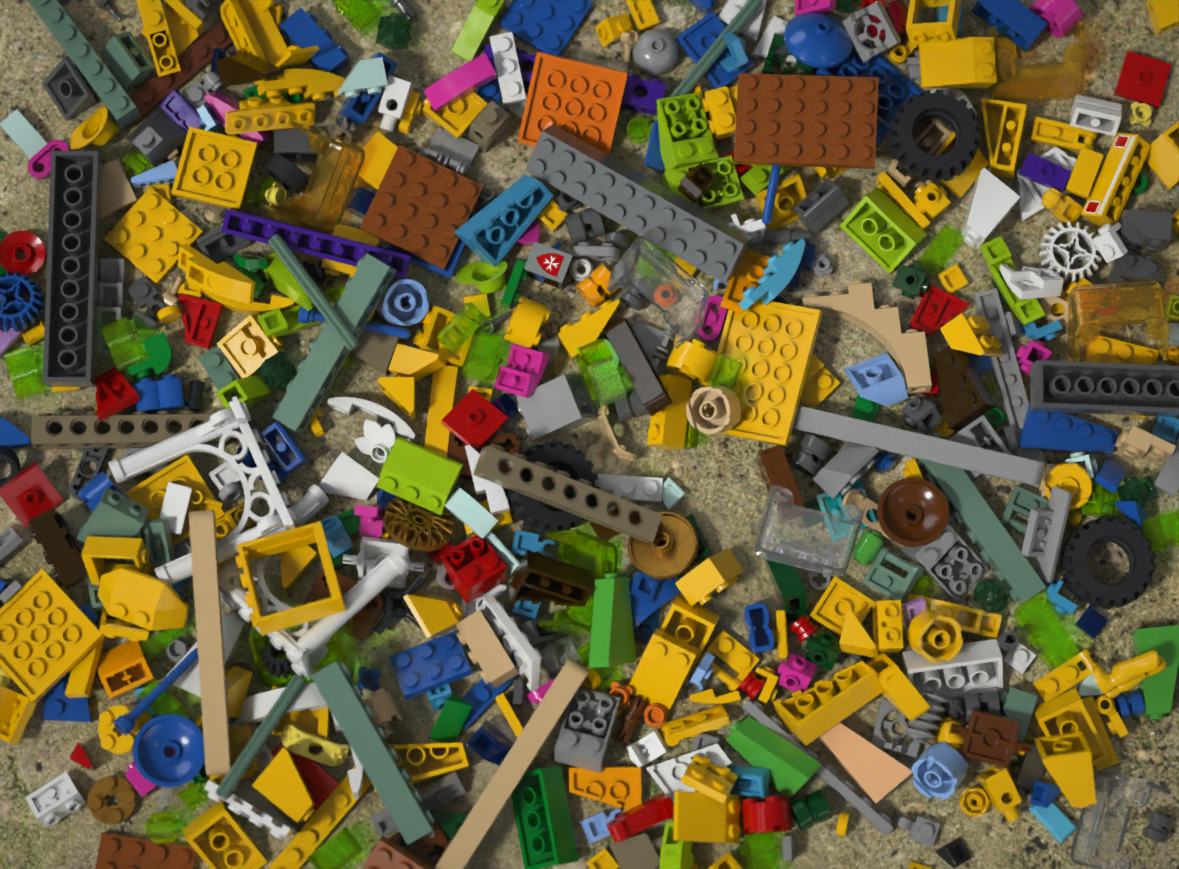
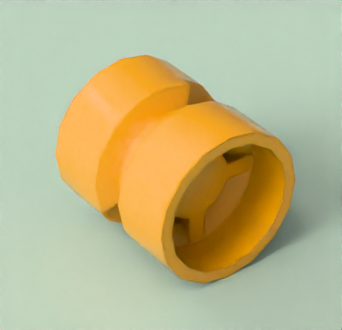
M600 264L591 272V278L585 277L576 285V288L582 297L596 309L605 301V296H611L620 288V285L610 271Z

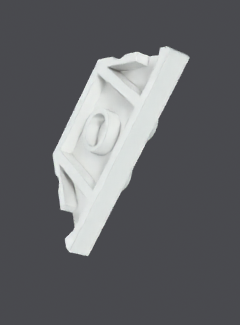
M1057 147L1039 156L1070 171L1073 170L1076 158L1067 156L1064 151ZM1020 168L1015 174L1017 191L1020 196L1021 220L1025 221L1045 209L1041 205V197L1049 188L1020 176ZM1067 183L1063 189L1061 198L1063 197V195H1067L1070 193L1065 191Z

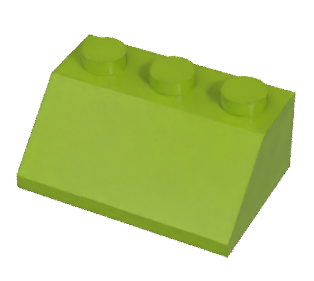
M878 187L868 193L840 225L889 274L927 236Z
M398 436L382 468L376 487L442 515L446 509L444 505L454 493L463 464Z

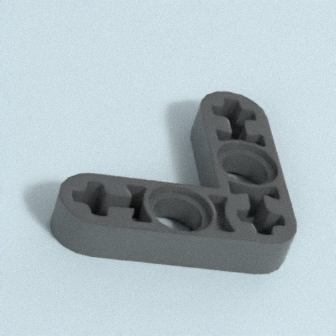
M77 426L74 433L80 432L83 434L86 429ZM94 448L75 449L83 452L69 487L70 494L77 501H83L75 490V487H80L83 482L79 476L82 475L84 478L92 480L100 474L110 448L99 449L98 452H95ZM87 462H93L96 464V470L92 474H86L83 471V466Z

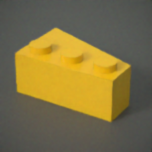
M981 98L991 173L994 176L1014 179L1027 117V105Z

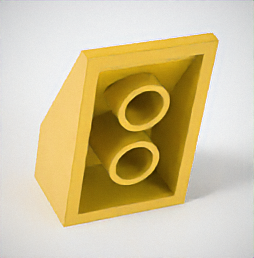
M994 37L956 38V41L918 44L921 88L987 89L997 83Z
M677 595L660 630L699 649L683 682L686 684L720 615L698 604L690 606L684 597Z
M656 628L629 683V686L633 689L631 695L640 697L641 700L644 699L649 704H661L668 713L699 649Z
M1076 688L1034 707L1033 711L1045 736L1082 731L1091 750L1092 766L1110 758Z
M674 791L673 840L712 844H739L740 795L729 794L723 804L702 792Z
M222 800L183 828L186 840L210 869H259L268 862Z

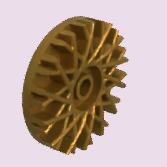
M398 496L396 499H392L391 503L388 502L382 518L383 526L392 539L407 548L418 551H435L445 547L449 543L454 530L453 519L449 520L450 513H446V509L442 515H439L405 499L400 500Z
M660 511L657 513L662 514V518L654 541L645 543L629 536L628 553L634 567L638 571L663 582L662 579L672 581L673 577L677 580L678 575H685L686 570H691L690 565L692 563L695 564V558H698L697 551L700 549V542L693 525L684 516L671 511Z

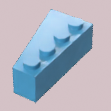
M524 175L454 233L482 261L496 267L554 195L541 181Z

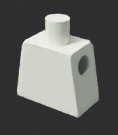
M389 75L388 85L385 86L378 112L383 115L380 128L393 132L396 121H401L404 115L411 90H415V87L411 82ZM397 103V109L391 111L390 106Z

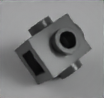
M920 395L914 397L901 409L906 417L904 419L906 425L911 430L917 429L924 435H928L943 421L937 411L936 404L928 398L926 400Z

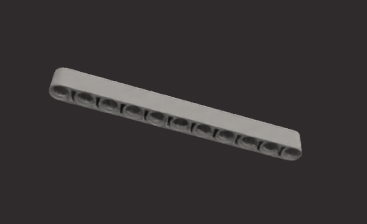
M799 405L792 428L802 432L875 447L883 451L1038 487L1041 485L1045 463Z

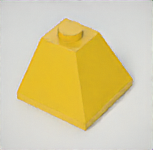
M424 592L407 594L403 597L427 638L445 634L456 627L455 624L464 619L463 609L452 599Z

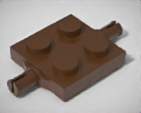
M974 708L966 727L952 723L949 732L963 736L964 746L961 756L1006 768L1009 767L1011 756L1015 750L1030 754L1032 744L1018 741L1017 732L1020 720Z

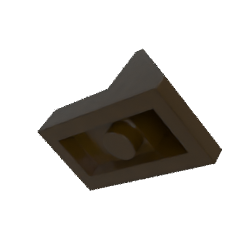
M700 163L679 182L681 184L678 190L692 203H696L716 182L718 177Z

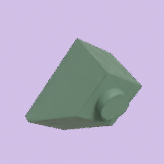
M1010 687L1006 692L1002 691L999 699V704L1002 706L1000 713L1002 716L1020 720L1017 735L1018 741L1023 742L1038 696Z

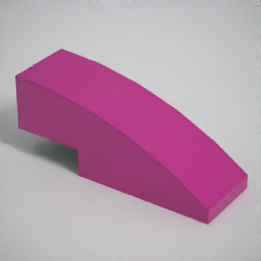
M485 53L447 74L425 89L424 93L435 112L475 92L476 88L496 79V72Z
M215 91L204 96L224 127L226 111L239 110V103L222 93ZM268 130L239 133L242 139L256 142L258 146L272 137Z

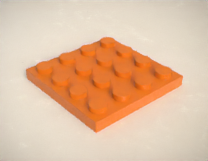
M537 51L517 142L536 147L542 131L554 124L605 154L610 155L628 72Z

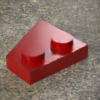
M930 285L927 294L924 293L908 327L919 330V332L925 331V335L929 337L966 310L970 303Z
M116 367L95 377V387L97 390L96 414L100 422L140 401L137 392Z

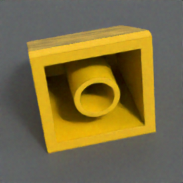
M1082 731L1034 738L1043 764L1071 806L1085 808L1091 804H1096L1091 750Z
M282 748L252 786L298 823L303 820L305 822L314 813L315 810L312 807L315 802L290 751L287 748Z

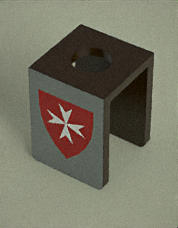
M534 242L524 270L528 271V278L540 282L534 274L547 278L542 283L562 290L573 262V255Z

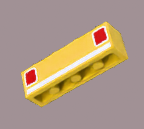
M1117 133L1081 213L1093 225L1104 226L1110 223L1112 226L1118 222L1151 148V145L1137 134Z

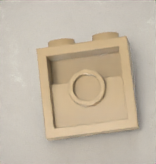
M1134 425L1128 430L1124 429L1123 433L1119 434L1114 445L1118 447V451L1122 452L1121 455L1129 460H1139L1146 453V457L1155 462H1164L1173 454L1176 448L1175 445Z

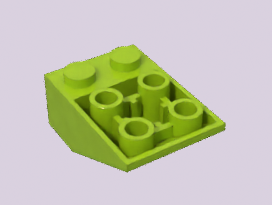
M699 93L657 99L660 153L666 171L718 158Z
M732 155L702 162L718 179L694 204L708 212H712L744 200ZM700 163L665 171L661 178L663 186L689 200L678 190L681 184L679 182Z

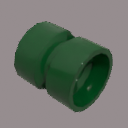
M820 789L807 795L806 800L800 798L790 803V810L801 832L813 827L815 821L822 823L832 818L831 810Z

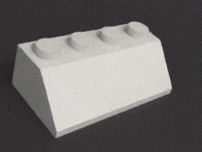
M997 639L963 643L959 653L953 659L939 663H933L925 659L914 650L902 652L903 673L919 693H932L945 699L959 700L962 699L963 693L976 692L978 695H981L983 691H997L998 694H1001L1003 691V658Z

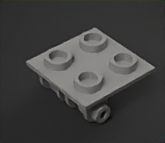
M438 127L428 147L423 148L421 155L464 176L480 145L462 137L457 140L445 129Z
M637 320L633 329L658 376L665 375L667 360L678 338L670 331L666 330L663 332Z

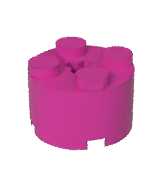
M1035 0L1030 6V10L1033 13L1039 15L1041 19L1048 23V27L1045 30L1059 39L1065 36L1085 17L1083 10L1075 3L1077 0Z

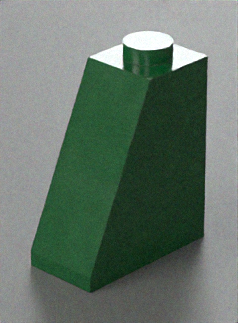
M787 547L774 548L764 554L766 568L782 610L786 612L787 623L798 620L805 614L810 615L807 592Z

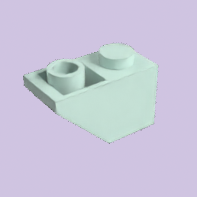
M383 58L360 60L356 63L338 89V96L345 95L346 98H353L359 96V92L368 91V95L381 93V89L388 85Z

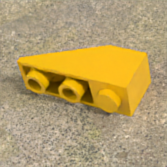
M610 299L600 305V310L594 313L589 311L580 317L579 322L575 324L570 322L559 329L558 339L571 362L593 350L604 329H606L620 307L619 299L614 302Z
M881 653L867 663L877 675L883 690L881 694L911 722L930 709L928 703L899 667L884 653Z

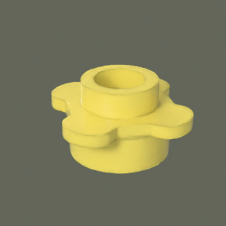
M1133 102L1130 106L1132 112L1128 118L1131 124L1139 123L1145 127L1151 124L1150 116L1153 112V107L1150 104Z
M274 182L273 186L266 190L265 197L269 202V208L275 210L277 206H282L286 202L287 192L285 188L280 187L279 182Z

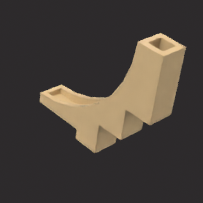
M865 281L852 282L847 287V294H843V292H833L829 296L810 294L806 298H802L801 307L821 310L823 312L822 315L844 319L871 333L885 346L895 360L899 371L903 375L907 394L930 392L932 383L925 331L919 332V330L912 329L901 334L898 307L883 305L875 309L871 283H865Z

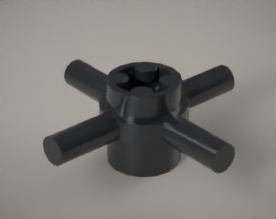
M418 575L405 591L397 590L390 592L387 588L380 591L378 594L385 599L387 613L372 630L380 635L393 619L401 620L406 617L422 630L403 597L407 594L416 593L426 580ZM401 598L406 607L404 610L398 608L395 611L393 609L396 599Z

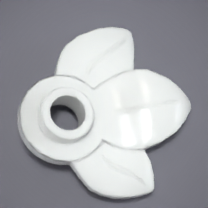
M366 419L363 426L364 436L356 438L354 440L355 444L363 454L371 455L374 461L385 463L396 441L395 430L389 423L382 427L377 421Z

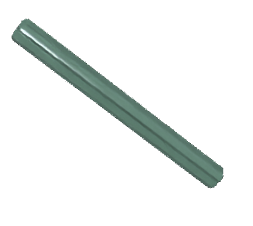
M748 0L670 97L686 95L692 91L727 48L723 35L732 32L736 36L762 5V0Z
M277 234L272 236L268 241L270 246L348 350L355 349L359 345L358 339L282 237Z
M295 674L217 788V796L224 800L229 798L305 685L306 681L303 677Z

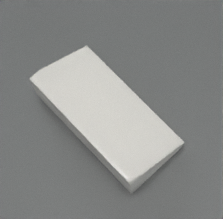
M168 482L159 519H168L170 532L181 535L192 487Z

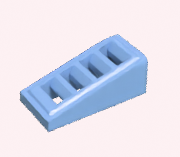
M171 160L136 175L130 180L135 189L157 184L174 183L177 168L174 161Z

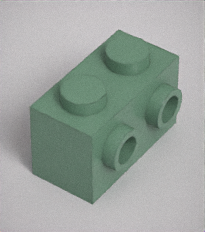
M130 31L114 35L101 50L107 63L126 88L142 84L156 68Z

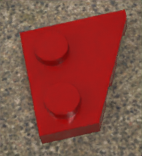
M179 294V301L181 302L183 312L182 321L185 325L186 343L210 350L224 306L220 303Z

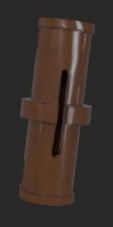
M634 696L627 715H624L622 718L623 724L615 737L617 742H623V745L629 746L636 727H639L641 724L639 720L648 704L646 700L642 699L640 702V697Z

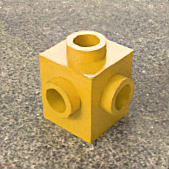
M932 182L928 186L925 183L914 192L916 195L912 201L930 222L948 209L951 203L946 197V191L940 185L936 186Z

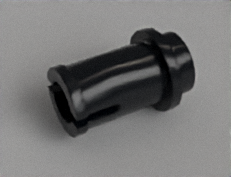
M190 381L189 400L186 401L188 410L202 411V407L205 405L202 403L205 382Z

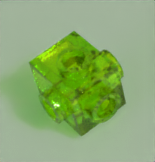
M1093 481L1091 495L1088 501L1082 505V514L1092 517L1115 516L1116 491L1112 493L1096 481Z

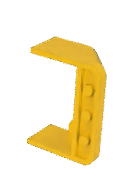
M225 0L221 4V18L239 54L248 52L281 69H298L319 50L318 45L306 48L292 45L287 48L269 11L274 5L275 0ZM277 76L253 82L260 85L264 81L277 79Z

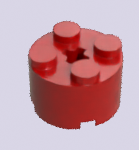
M775 796L765 797V799L743 800L744 834L792 831L790 801H788V797Z

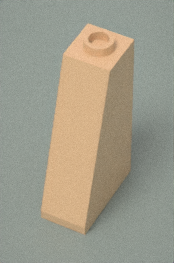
M840 722L818 738L873 805L911 774L909 768Z

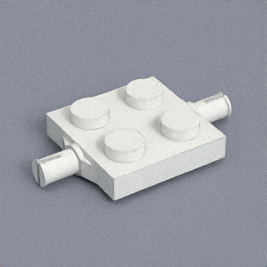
M362 536L361 549L358 555L343 554V564L357 565L359 573L358 582L392 551L403 558L409 569L402 576L398 575L386 587L405 589L409 570L424 571V562L410 561L409 548L393 539Z

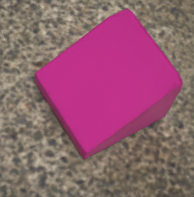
M532 222L517 240L515 246H533L534 242L539 243V223Z

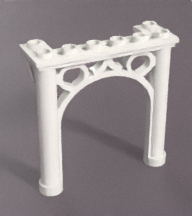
M237 396L233 397V401L229 402L231 408L214 413L210 416L209 421L123 459H114L108 462L117 484L192 452L211 453L231 465L242 482L245 505L243 515L237 527L228 536L217 541L219 564L239 555L237 544L292 530L299 526L292 507L286 508L289 505V501L285 492L279 493L276 485L280 481L275 470L269 471L267 463L271 461L266 450H260L257 444L261 441L256 428L251 430L248 421L252 420L244 401L239 403ZM240 428L242 434L234 430ZM222 436L219 448L204 444ZM233 437L239 439L242 445V451L235 456L225 452L226 441ZM249 449L257 467L249 468L242 462L238 464L236 461L243 460ZM245 474L250 476L248 481ZM262 477L270 495L264 492H256L251 496V492L255 491V482ZM257 499L266 500L270 507L269 513L264 517H258L251 511L252 505ZM249 518L258 523L256 527L243 532ZM191 553L155 568L158 579L167 582L173 587L172 584L193 576Z
M315 484L310 486L306 490V494L291 506L299 524L297 527H301L329 502L326 494ZM392 551L342 596L345 612L320 618L311 628L309 622H306L298 632H291L288 628L262 636H269L271 643L276 649H283L287 652L286 656L293 663L291 668L299 676L303 674L311 680V675L314 672L313 666L320 663L326 656L328 649L325 644L334 633L398 575L402 576L409 567L399 554ZM270 556L250 561L251 569L257 563V571H252L254 580L258 582L256 588L258 596L262 600L261 608L264 616L292 608L277 600L266 586L264 573ZM233 557L219 570L221 606L225 604L230 610L235 606L239 610L240 616L246 622H249L251 620L250 613H254L253 607L248 608L245 594L249 592L244 591L246 588H243L240 574L244 573L243 568L238 569L236 557Z

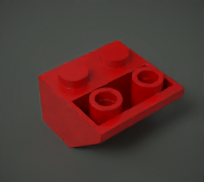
M477 534L441 555L442 562L454 588L466 603L473 601L506 581L507 566L487 540L480 538Z

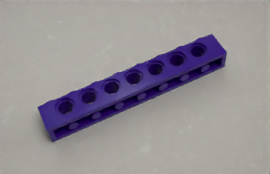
M485 45L484 54L486 53L496 72V79L494 80L499 81L492 47ZM516 49L523 86L529 88L532 72H524L522 68L525 65L534 67L536 55L527 54V51L523 49ZM628 73L620 108L658 117L657 99L664 98L667 84H663L661 80L654 78L649 80L640 79V76ZM637 90H644L647 96L640 98L635 95V92Z
M230 208L226 209L221 232L266 244H269V239L277 234L282 237L290 250L352 266H357L361 257H365L366 253L395 268L397 271L394 276L403 279L407 276L412 256Z

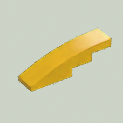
M447 365L433 373L424 448L445 457L448 455L451 431L441 424V420L454 408L458 367Z

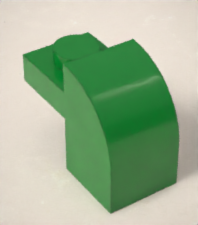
M164 332L142 341L149 358L127 367L133 380L149 378L152 376V372H155L157 377L161 379L162 376L167 375L171 370L174 354Z

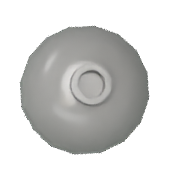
M651 29L639 36V40L633 46L632 57L634 64L640 72L658 77L666 75L674 68L679 50L671 34L664 30Z

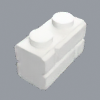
M1076 94L1070 112V126L1115 136L1121 121L1122 104Z

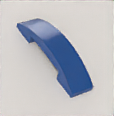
M681 575L677 576V580L673 577L672 581H668V579H662L663 582L659 581L652 602L636 598L631 599L633 632L636 627L670 600L673 601L677 595L682 594L675 584L682 578Z

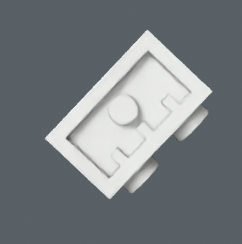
M731 215V225L753 236L750 244L764 239L766 227L762 223V219H749L740 226L737 215Z
M67 771L25 797L36 819L44 828L57 824L60 819L77 811L86 803Z

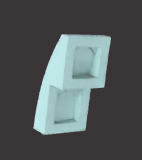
M17 109L0 123L3 130L29 159L47 145V142Z
M461 488L444 505L455 517L464 522L482 539L498 522L492 514Z

